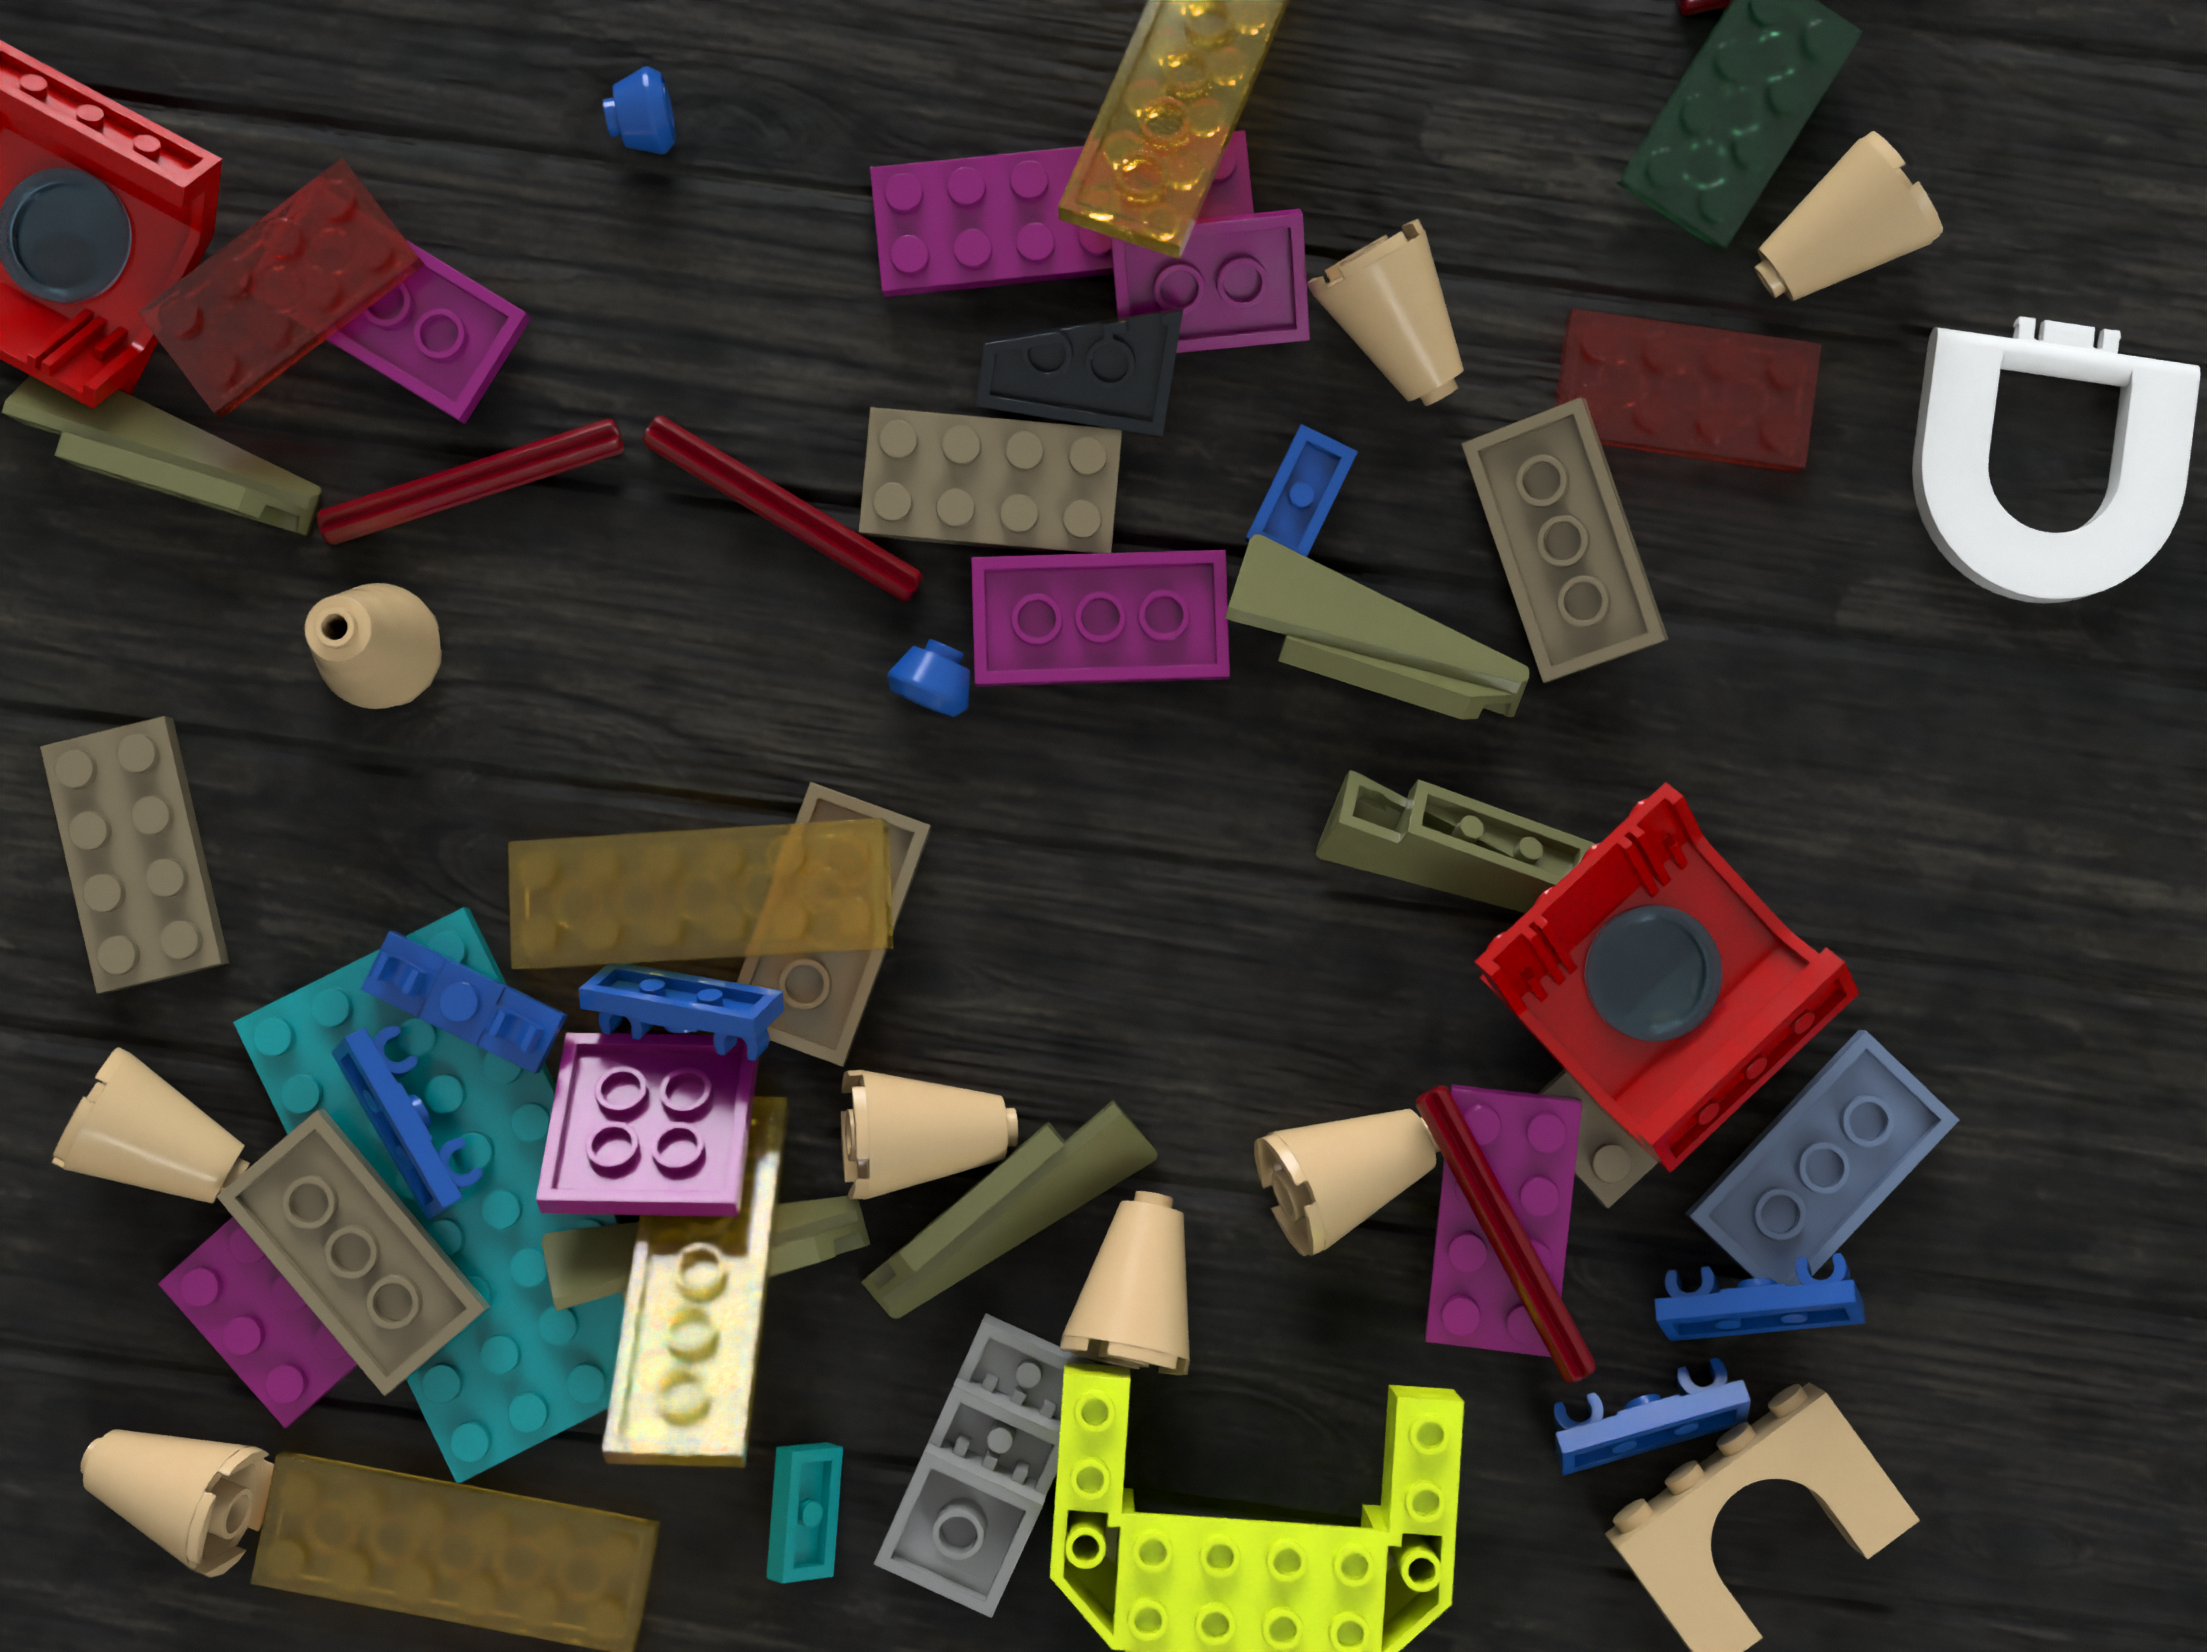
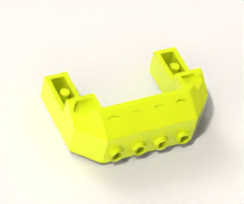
M1065 1363L1050 1578L1112 1650H1125V1652H1399L1452 1605L1464 1401L1454 1389L1400 1385L1388 1386L1381 1506L1362 1504L1361 1528L1135 1512L1133 1489L1123 1488L1130 1394V1367Z

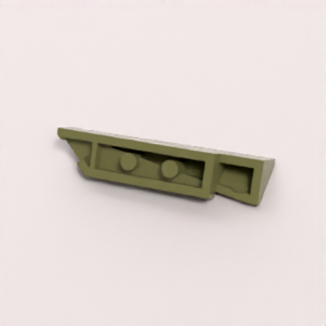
M30 375L5 400L1 413L27 426L60 435L61 437L54 456L79 468L307 537L310 535L323 493L319 486L119 389L95 409H92Z
M1261 534L1251 536L1225 619L1285 634L1278 661L1461 720L1478 719L1483 708L1507 717L1515 716L1529 679V668L1526 665Z
M1350 770L1345 776L1319 840L1316 856L1334 863L1527 913L1534 906L1537 898L1545 890L1558 884L1581 862L1584 854L1595 844L1419 779L1409 790L1408 798H1405L1375 781ZM1635 914L1620 920L1605 934L1613 935L1617 933Z
M1114 1100L1066 1141L1047 1122L861 1283L890 1317L900 1318L1157 1159V1151Z
M849 1196L740 1209L739 1217L679 1216L550 1232L542 1238L544 1258L556 1311L621 1292L628 1318L836 1257L835 1255L871 1245L858 1199H849Z

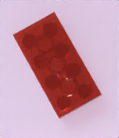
M341 158L137 313L211 410L223 418L423 267L425 263L352 168Z
M1571 309L1567 314L1555 407L1580 397L1586 399L1601 444L1800 472L1806 468L1822 344Z

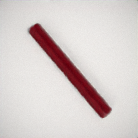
M657 416L650 423L644 434L643 442L652 451L902 602H908L916 593L923 578L918 569L666 417Z
M607 418L322 509L317 513L319 530L326 542L336 545L621 454L624 451L623 438L616 422L613 419Z
M1444 1085L1431 1088L1416 1099L1417 1108L1563 1380L1567 1383H1573L1586 1378L1596 1370V1365L1589 1349L1449 1089Z

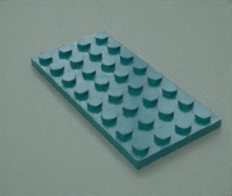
M463 907L406 936L507 985L470 908ZM379 949L233 1023L287 1135L316 1110L325 1109L491 1306L406 1379L456 1483L459 1484L689 1368L692 1365V1361L665 1307L628 1318L622 1293L619 1292L556 1311L542 1247L543 1236L550 1232L623 1224L620 1215L540 1213L536 1197L556 1091V1084L545 1062L540 1073L534 1074L360 990L380 951ZM389 1026H399L402 1033L395 1040L384 1045L386 1057L393 1062H402L408 1057L415 1055L419 1062L407 1075L395 1079L396 1082H401L408 1096L411 1094L416 1095L427 1109L431 1119V1128L428 1131L433 1137L431 1142L436 1151L445 1143L455 1138H463L467 1145L449 1158V1165L452 1171L459 1175H465L473 1169L480 1167L483 1172L482 1177L476 1183L460 1191L463 1196L461 1200L430 1220L426 1219L331 1054L344 1037L364 1027L373 1039L382 1029Z

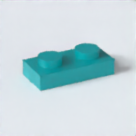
M824 1442L776 1447L766 1578L784 1584L834 1576L843 1457L842 1446Z

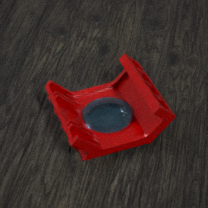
M1 40L0 359L86 406L95 409L117 389L129 395L132 394L215 233L222 158Z
M1666 782L1649 798L1643 799L1636 804L1625 821L1602 842L1593 845L1584 854L1581 862L1554 887L1545 890L1537 898L1534 906L1508 931L1497 935L1490 942L1486 951L1475 961L1483 973L1479 978L1604 1114L1669 1173L1859 994L1846 963L1828 948H1825L1819 954L1780 921L1711 846L1703 835L1684 796Z

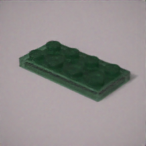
M1731 0L1616 184L1719 252L1726 249L1863 31L1816 0Z

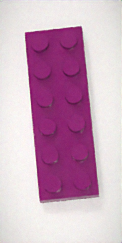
M1245 130L870 167L881 285L884 297L1114 275L1110 227L1254 213Z

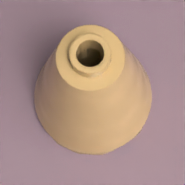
M1872 131L1865 137L1860 138L1757 249L1762 262L1756 265L1754 270L1762 284L1774 298L1784 293L1791 301H1795L1930 245L1933 240L1941 236L1943 226L1927 193L1919 181L1912 185L1908 177L1900 169L1906 164L1905 161L1878 133Z
M1416 219L1401 226L1407 238L1402 231L1390 238L1385 235L1326 269L1325 273L1330 280L1328 284L1323 276L1311 279L1307 285L1313 296L1408 402L1421 398L1423 404L1428 406L1458 389L1454 378L1462 373L1464 369L1426 231L1423 229L1419 219Z
M384 583L361 585L321 600L311 609L307 616L305 636L321 677L337 696L353 705L362 708L382 709L409 703L430 686L441 665L442 649H440L439 626L435 615L419 597L401 587Z
M119 1047L111 1053L95 1077L102 1081V1083L97 1082L87 1098L83 1096L62 1134L53 1154L55 1158L52 1161L53 1164L64 1170L212 1204L216 1200V1196L243 1174L250 1165L249 1162L239 1158L245 1147L244 1144L133 1054Z
M865 1070L844 1072L842 1093H852L853 1109L841 1111L845 1182H854L848 1193L849 1199L866 1200L1002 1161L1006 1157L1007 1147L1017 1145L1018 1120L1015 1108H1005L1004 1099L1001 1095Z
M1411 1109L1269 1132L1266 1136L1254 1142V1157L1262 1187L1264 1189L1272 1185L1279 1203L1278 1206L1271 1208L1289 1242L1303 1256L1309 1254L1312 1256L1324 1252L1435 1168V1153L1440 1152L1422 1117L1419 1118Z
M1136 1191L1134 1201L1120 1202L1063 1332L1059 1350L1063 1352L1073 1351L1072 1355L1138 1370L1140 1367H1149V1364L1159 1366L1158 1373L1172 1375L1188 1374L1190 1356L1184 1214L1172 1209L1173 1198L1153 1192Z
M119 1429L111 1430L102 1438L95 1439L86 1449L81 1461L83 1484L88 1492L191 1570L209 1578L224 1574L246 1552L245 1549L236 1545L247 1528L259 1531L266 1518L274 1494L276 1479L275 1464L264 1460V1457L270 1454L254 1446Z

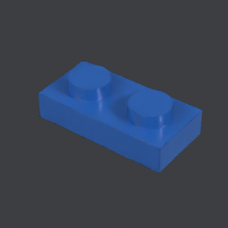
M1301 424L1252 523L1245 542L1249 543L1251 536L1254 534H1261L1307 557L1358 451Z

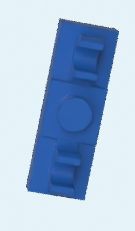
M395 931L388 932L360 989L534 1074L540 1073L567 1017V1014Z
M613 961L609 962L579 988L580 1009L600 1012L599 1025L604 1034H611L623 1023V1016L631 1023L632 1039L640 1040L651 1030L653 1025L664 1026L667 1031L673 1033L697 1032L698 1030L715 1033L713 1037L714 1048L719 1055L727 1054L736 1045L737 1037H741L747 1045V1058L755 1061L769 1045L767 1027L784 1012L783 991Z
M399 1026L386 1027L373 1039L364 1027L344 1037L331 1054L426 1219L430 1220L461 1200L463 1196L460 1191L476 1183L482 1177L483 1172L480 1167L473 1169L465 1175H459L452 1171L449 1165V1158L467 1145L463 1138H455L445 1143L436 1151L431 1142L433 1137L428 1131L431 1128V1119L427 1109L416 1095L411 1094L408 1096L401 1082H396L395 1079L407 1075L419 1062L415 1055L408 1057L402 1062H393L386 1057L384 1045L392 1042L402 1033Z
M1841 1253L1833 1254L1834 1271L1825 1280L1812 1278V1270L1807 1257H1798L1795 1271L1801 1285L1787 1286L1786 1283L1777 1284L1776 1281L1767 1278H1751L1739 1282L1738 1288L1720 1289L1719 1293L1718 1281L1711 1268L1707 1266L1701 1267V1287L1693 1293H1685L1682 1291V1281L1677 1271L1668 1270L1665 1277V1286L1670 1298L1655 1299L1656 1321L1669 1341L1866 1323L1862 1297L1854 1280H1850V1271Z
M1719 1358L1710 1359L1709 1363L1710 1376L1714 1381L1711 1385L1706 1387L1695 1385L1691 1381L1686 1367L1678 1368L1676 1382L1678 1395L1661 1399V1396L1658 1394L1644 1395L1628 1402L1624 1406V1410L1618 1411L1616 1416L1603 1419V1404L1595 1393L1587 1394V1408L1591 1416L1584 1422L1571 1420L1566 1414L1563 1402L1555 1403L1554 1423L1558 1430L1555 1433V1456L1562 1476L1729 1429L1747 1422L1751 1399L1743 1379L1726 1384L1727 1370Z

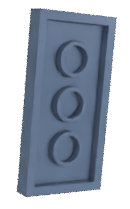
M1858 1030L1689 1208L1685 1215L1751 1278L1772 1279L1777 1284L1786 1283L1787 1286L1801 1285L1795 1271L1798 1257H1807L1813 1276L1953 1128L1959 1119L1866 1030Z

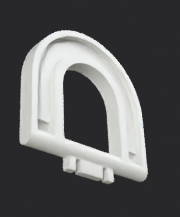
M2022 316L2017 318L2014 323L2013 338L1934 327L1927 347L1913 452L1912 475L1916 504L1921 519L1939 551L1957 570L1979 586L2007 598L2024 602L2061 603L2081 599L2107 590L2137 573L2161 549L2171 534L2183 505L2200 383V367L2192 364L2118 354L2121 334L2117 330H2101L2096 349L2093 347L2095 327L2044 320L2040 324L2039 337L2036 340L2034 339L2036 319ZM2000 369L2120 386L2107 492L2095 515L2077 530L2064 533H2049L2029 528L2008 514L1993 492L1989 478L1988 461Z

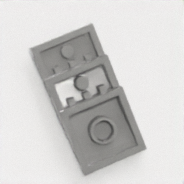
M985 1313L874 1565L992 1618L1057 1473L1065 1363L1099 1364L1086 1358L1072 1355L1070 1351L1063 1352L1059 1350V1346Z

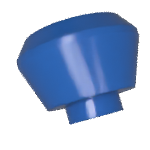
M645 66L613 85V97L603 99L604 114L610 137L622 136L626 148L660 155L666 154L676 143V131L671 100L663 74L649 66Z
M932 639L928 640L925 650L912 646L888 671L887 679L890 691L940 714L953 718L966 711L969 706L970 670L960 665L964 653Z

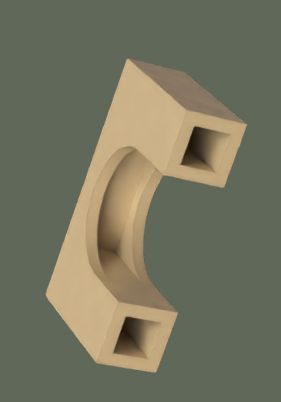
M1807 1383L1803 1387L1800 1384H1795L1778 1393L1768 1404L1770 1412L1751 1426L1748 1422H1744L1728 1430L1717 1441L1716 1445L1719 1449L1699 1464L1693 1460L1678 1467L1666 1478V1489L1648 1502L1645 1499H1638L1628 1504L1614 1517L1613 1523L1616 1526L1605 1533L1606 1537L1690 1652H1744L1763 1638L1722 1582L1716 1571L1711 1552V1536L1715 1520L1727 1500L1743 1487L1766 1479H1786L1806 1486L1847 1543L1867 1559L1920 1521L1829 1395L1811 1383Z

